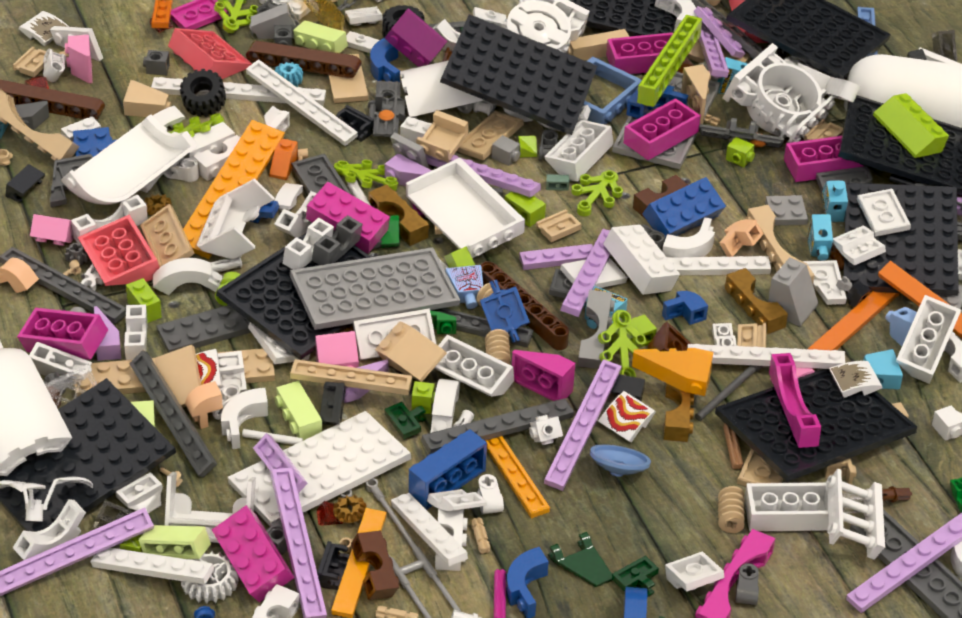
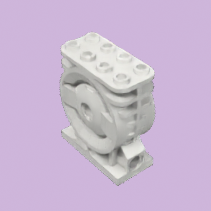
M519 0V4L511 10L507 20L502 23L501 27L566 53L569 49L570 41L577 40L584 33L590 11L569 0Z
M772 43L733 77L723 99L729 102L733 98L741 106H747L748 113L753 121H756V124L765 131L784 139L789 137L788 143L799 142L801 137L804 138L820 120L826 119L829 114L827 111L835 104V97L831 95L825 100L824 96L827 91L825 89L820 90L818 83L808 72L798 66L786 63V61L775 54L778 47Z

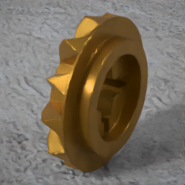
M159 193L155 196L151 194L150 197H146L144 203L147 205V214L149 215L156 214L168 204L172 206L171 199L167 198L166 195L160 196Z
M346 494L345 498H338V502L334 503L333 512L339 521L353 523L363 518L367 506L362 497L358 498L355 494L349 497ZM348 505L352 506V512L347 508Z

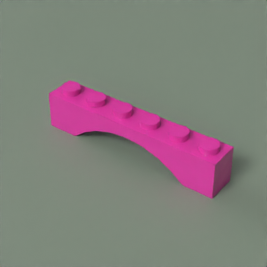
M791 353L771 354L769 375L798 448L819 446L821 425L816 414L810 413L803 401L798 384L796 365Z
M752 529L748 536L745 535L741 541L740 549L734 551L731 563H727L724 567V578L715 581L713 591L707 593L704 601L705 604L698 607L695 617L730 618L731 607L728 594L731 587L739 579L740 567L748 563L755 565L757 568L765 566L773 553L776 538Z

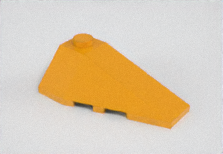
M670 348L669 351L636 349L633 351L632 367L686 393L705 396L710 382L714 352L697 348H687V351H677L676 348Z

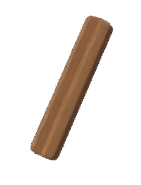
M724 423L723 428L731 466L734 470L741 469L743 467V460L737 434Z

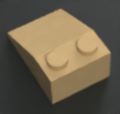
M703 64L684 67L681 93L689 95L688 107L701 115L700 124H703L706 100L709 94L708 83L711 80L710 72L706 70Z
M401 321L394 326L391 332L375 349L382 360H388L389 366L412 376V378L419 382H422L447 354L445 350L416 329Z

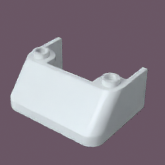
M255 178L222 195L215 201L197 246L204 252L228 259H238L243 254L255 249V245L242 233L246 222L253 221L259 216L260 207L274 201V197Z
M172 472L167 476L165 526L205 527L210 542L219 543L212 532L213 528L245 505L254 512L256 477L249 479L247 498L242 497L235 501L233 513L191 511L192 501L190 497L183 493H176L177 472Z

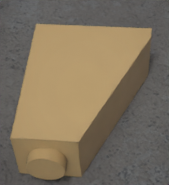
M130 80L123 100L124 115L148 117L152 114L153 116L166 108L172 107V103L169 102L168 94L135 80Z

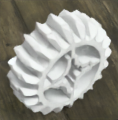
M211 551L210 554L204 553L200 559H188L212 563L214 566V571L205 585L181 581L185 595H189L191 599L196 598L198 603L202 600H205L206 604L212 600L216 603L217 599L224 601L226 596H231L232 591L236 590L239 575L227 555L223 556L221 552L214 554Z

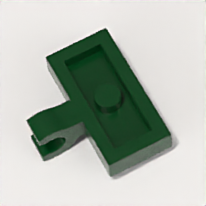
M401 401L384 409L386 417L404 440L422 432L419 423L426 420L424 416L426 410L422 406L409 411Z
M645 555L612 573V580L624 592L625 587H636L639 585L640 588H647V597L654 594L651 588L655 586V583L650 578L659 573V568Z

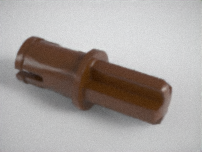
M832 243L830 257L837 260L839 271L844 270V256Z
M890 486L889 488L882 489L883 501L891 503L897 500H909L912 496L910 488Z

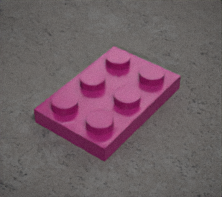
M194 0L172 9L170 17L181 29L192 30L222 18L214 10L215 3L218 2L217 0Z

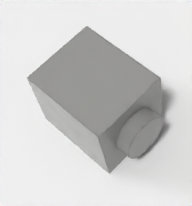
M502 135L492 144L491 158L509 166L519 159L520 144Z

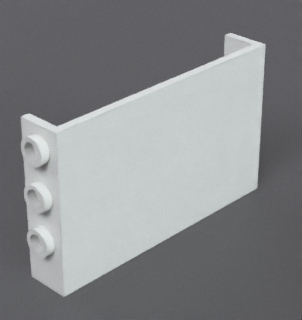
M461 158L406 183V197L458 249L467 246L472 258L524 233L525 219Z

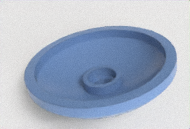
M604 444L595 445L590 449L592 459L603 469L618 477L642 472L649 468L651 464L650 458L645 454L622 446Z

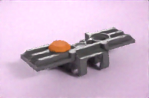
M377 81L375 100L368 102L369 117L374 119L373 136L391 137L394 132L398 134L399 120L401 125L406 120V102L400 98L401 82Z
M732 118L730 121L727 120L725 128L703 124L699 126V133L702 136L724 140L738 137L747 139V141L754 144V147L768 146L779 148L783 145L784 141L782 137L759 134V126L756 125V121H751L749 129L737 127V118Z

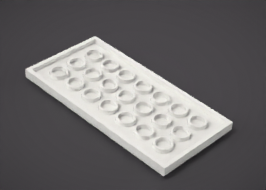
M366 411L283 450L308 483L298 494L302 512L312 509L411 459V453ZM260 461L229 476L228 483L241 497L247 498L248 481L251 477H256L254 510L271 527L281 518L270 475L271 471L263 461Z

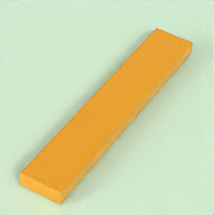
M503 436L485 440L487 442V453L530 518L549 513V505Z
M366 508L358 533L382 531L387 516L386 512ZM353 549L331 609L332 615L353 618L364 586L363 580L370 568V563L356 562Z

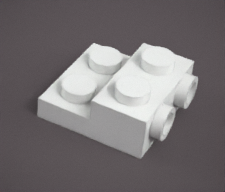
M703 551L665 564L666 579L676 589L695 590L698 587L724 578V570Z

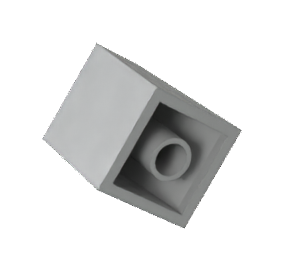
M789 257L771 279L768 302H778L788 313L787 321L799 327L818 306V300L807 265Z

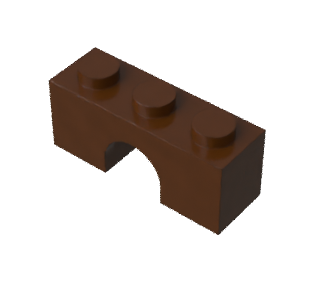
M674 175L662 181L661 193H655L647 188L634 194L633 209L645 218L643 212L650 203L686 187L688 184L677 175Z
M381 530L357 533L351 542L356 562H368L375 569V571H369L363 580L368 600L393 597L399 589V579L395 576L393 561L389 557L387 542L383 538Z

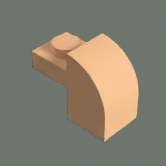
M740 220L724 230L726 236L719 244L727 257H733L743 245L754 246L764 233L756 220Z
M10 258L0 267V283L8 281L16 293L28 290L39 280L31 267L18 258Z
M215 381L196 387L188 394L185 401L193 421L198 423L200 429L208 427L207 413L223 409L222 393Z

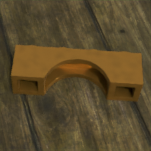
M386 184L368 192V201L372 207L389 216L399 215L401 220L400 237L409 246L428 238V222L418 215L417 211L412 209L405 200L398 196L395 190H392Z
M746 268L727 274L726 292L736 300V303L746 311L747 315L757 325L766 323L767 335L786 328L788 313L778 302L762 301L753 295L756 278Z
M666 383L665 397L674 401L679 407L667 411L665 414L664 440L688 442L689 434H693V422H690V420H693L694 408H690V405L693 406L694 394L686 393Z

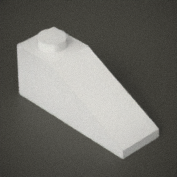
M36 342L29 355L39 374L44 376L57 372L59 376L63 374L65 378L84 380L92 365L90 361Z

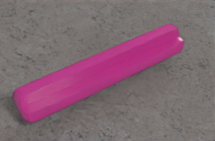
M496 569L494 571V618H506V571L504 569Z

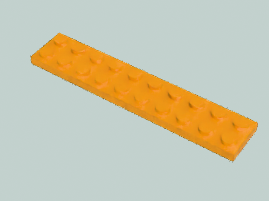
M254 120L250 122L183 228L195 254L210 259L212 256L211 253L202 251L197 246V242L215 201L222 195L254 178L258 181L274 155L277 144L281 138H284L285 132Z

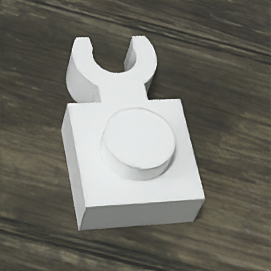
M92 264L84 274L85 279L82 280L81 284L90 286V289L95 291L96 284L102 285L103 281Z

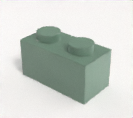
M547 174L546 190L569 191V175Z

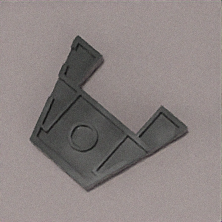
M91 154L55 160L50 207L67 204L64 190H68V188L62 183L61 179L71 170H77L92 159L93 156Z

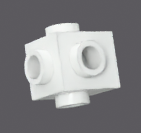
M547 415L535 417L536 421L530 422L529 433L534 442H541L542 445L553 443L554 438L563 436L558 416L548 418Z

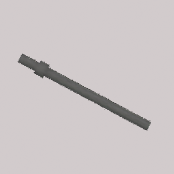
M750 365L695 415V418L701 421L755 371L758 372L764 366Z

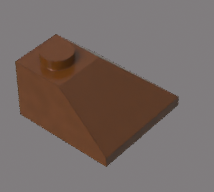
M665 322L650 341L647 349L669 351L670 348H676L677 351H687L688 344L691 343L672 325Z

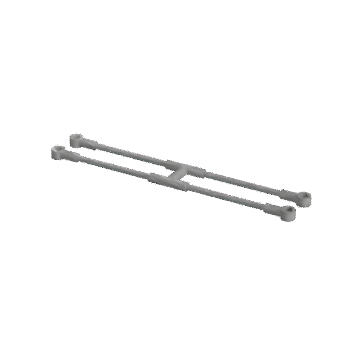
M372 478L366 481V490L373 493L377 501L381 502L418 559V561L399 567L394 558L391 557L395 576L398 577L402 587L407 590L424 617L431 618L405 574L424 568L429 577L433 578L452 608L461 611L438 578L437 572L420 547L416 546L386 502L385 496L378 487V480ZM350 489L340 494V498H345L346 494L352 497V490Z

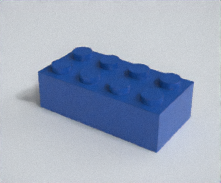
M705 177L650 203L643 212V216L652 229L662 232L666 239L667 234L679 236L702 225L704 217L710 219L718 217L726 205L710 181Z
M469 429L465 433L458 435L456 439L448 444H444L439 450L429 454L425 459L414 464L409 469V493L428 510L433 506L427 501L430 493L457 490L486 471L487 442Z

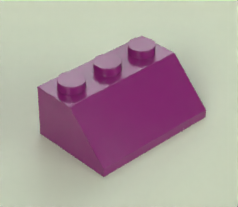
M409 8L384 38L418 67L430 65L448 42Z

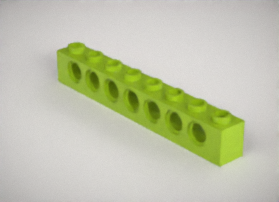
M685 15L638 85L637 103L651 107L656 105L701 36L702 18Z

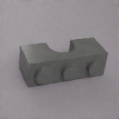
M347 215L336 224V230L332 238L325 234L314 244L312 261L318 265L335 263L360 241L363 224Z

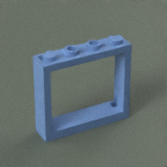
M592 56L587 62L597 65L596 75L626 89L603 109L584 101L583 106L588 105L591 110L588 121L606 125L627 107L628 99L638 90V85L642 80Z

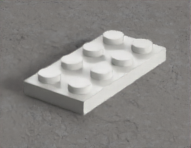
M430 308L353 321L360 360L380 357L375 351L376 347L399 321L413 327L436 344Z

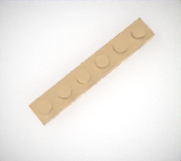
M297 359L294 360L290 372V379L318 383H345L346 387L409 395L412 384V376Z

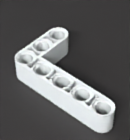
M797 64L798 67L808 72L816 80L820 90L825 89L827 91L826 95H833L836 99L854 102L861 86L847 80L830 77L803 64Z

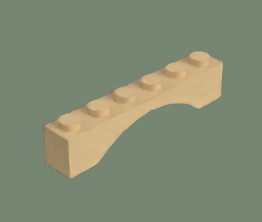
M0 89L1 122L11 124L13 131L18 134L22 132L25 135L24 139L32 144L34 142L37 143V148L45 154L47 152L52 154L50 158L54 161L70 158L75 154L79 146L60 133H40L28 127L19 116L14 99Z
M764 205L749 208L745 219L756 220L764 234L758 242L761 249L769 256V261L773 263L776 272L790 257L807 265L813 284L815 275L808 264L791 256L777 242L773 232L776 216L770 206Z

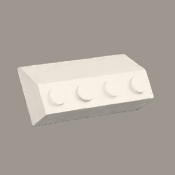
M581 119L576 124L573 134H566L544 156L545 160L559 175H569V180L578 182L580 176L585 174L614 144L612 127Z
M927 295L924 296L896 359V362L911 377L930 384L961 309Z
M446 335L438 345L447 354L434 369L491 397L503 395L515 381L513 366L460 340Z

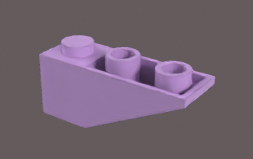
M94 306V314H99L108 328L107 334L95 352L97 353V361L121 359L118 329L97 306Z

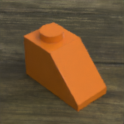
M281 138L274 150L269 177L283 180L288 179L292 171L291 163L298 159L297 141Z

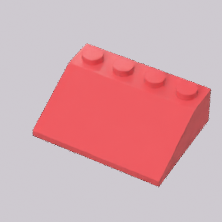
M175 28L168 44L173 53L180 56L185 63L191 65L193 70H212L213 73L216 72L222 79L241 72L252 65L250 61L213 31Z
M130 215L78 237L105 286L125 285L142 278L148 282L153 280V274L160 268L156 257Z

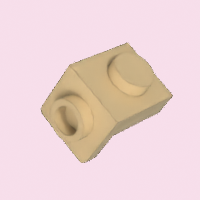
M850 458L824 468L825 478L833 475L837 468L841 469V477H846L848 484L852 485L853 477H856V467L852 465Z

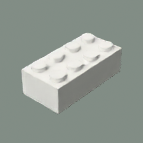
M641 225L611 228L603 245L643 295L671 291L680 273Z
M747 483L744 503L749 531L752 529L757 531L828 530V487H826V483Z

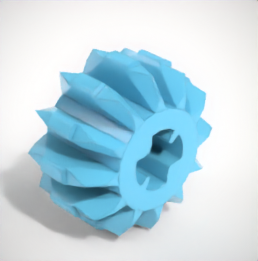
M285 62V64L279 63V66L275 67V72L295 87H298V84H302L303 71L299 64Z

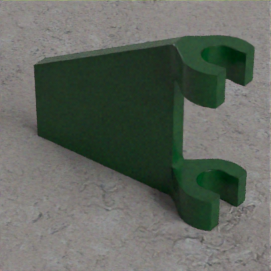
M587 532L579 534L581 540L577 544L582 550L567 557L563 556L558 544L550 546L549 549L552 552L548 556L553 562L594 587L613 581L611 571L594 548Z

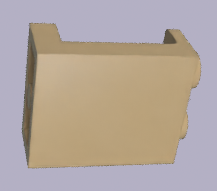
M436 110L433 114V123L422 138L417 137L416 143L423 146L425 154L449 163L469 134L468 121Z

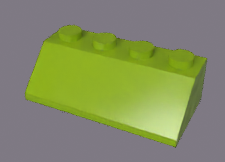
M907 93L892 96L873 113V116L914 158L941 153L949 137L943 128Z

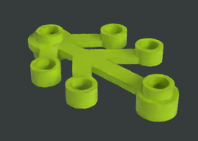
M218 0L215 3L214 10L223 19L224 31L234 33L240 26L251 24V16L257 14L258 6L251 5L250 9L240 10L242 4H245L247 0H235L234 8L228 0ZM224 8L227 9V11H228L229 14L231 15L230 17H229V16L227 15V13L224 11ZM247 16L246 19L236 20L239 17Z
M220 113L211 115V119L203 123L200 122L199 116L189 119L190 124L185 128L182 122L174 124V130L168 133H183L187 131L193 137L195 136L194 133L207 132L211 130L212 126L221 122L225 123Z
M366 159L362 160V164H349L347 161H338L334 164L338 175L344 176L346 182H356L357 176L361 186L364 188H371L372 182L376 181L382 183L383 186L387 184L392 190L397 191L398 182L395 177L389 176L385 179L376 176L385 175V165H379L378 169H372V161Z
M607 170L602 172L600 176L593 177L588 174H582L580 176V184L572 185L571 193L575 196L592 192L586 200L580 201L577 205L578 215L582 217L591 215L592 204L599 195H601L604 201L603 205L606 208L614 207L615 199L613 197L620 198L623 195V188L616 183L618 181V174L616 172ZM598 182H600V183L597 184V185L587 186V185H589L590 183H598ZM607 186H610L613 197L609 196L606 190Z
M617 310L612 315L613 323L606 331L598 335V341L601 344L610 342L611 336L617 330L619 337L607 350L600 353L599 358L601 362L603 359L611 361L613 355L620 348L622 366L620 374L636 377L634 369L629 367L628 350L633 354V351L638 349L636 346L643 345L646 342V338L630 323L631 315L629 312ZM627 332L633 337L632 341L627 337Z

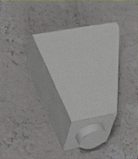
M285 3L251 16L249 27L258 39H275L274 25H291L292 38H294L293 30L300 23L289 4Z

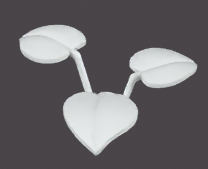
M82 477L56 478L53 480L44 504H41L42 500L34 499L33 489H46L45 485L2 480L0 481V489L10 486L20 492L23 491L26 504L25 521L43 522V510H47V505L57 484L77 482L86 484L93 489V483Z

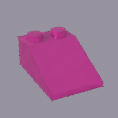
M514 350L512 352L514 382L552 401L566 399L573 392L575 363L556 354Z

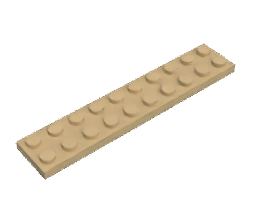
M263 348L239 350L242 351L246 383L275 381L273 361ZM152 358L153 362L157 366L156 358ZM132 360L92 363L84 380L74 379L75 398L106 378L122 394L146 392L129 364Z

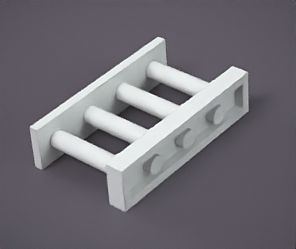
M837 468L826 481V487H828L829 526L827 532L829 534V544L833 545L840 536L864 544L867 548V557L875 560L885 548L882 484L874 482L866 490L843 482L841 469ZM842 490L862 497L865 505L842 497ZM843 506L864 513L865 520L844 513ZM843 521L863 528L866 536L843 528Z

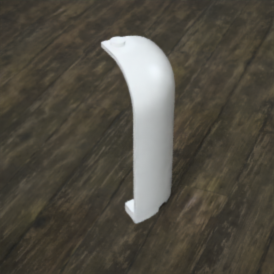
M880 54L865 57L851 68L847 81L861 86L857 93L858 96L885 103L894 95L907 93L932 119L962 128V65ZM844 101V108L847 111L848 101Z
M448 61L400 71L404 92L408 93V96H405L409 117L411 118L432 113L436 110L441 111L485 100L440 83Z
M151 114L77 170H71L61 181L71 192L83 200L100 205L116 204L131 197L196 148L198 144L187 131L183 133H168L167 128L161 125Z
M16 348L0 349V476H8L18 465L27 461L25 457L36 453L38 456L48 452H62L72 439L31 357L25 351Z

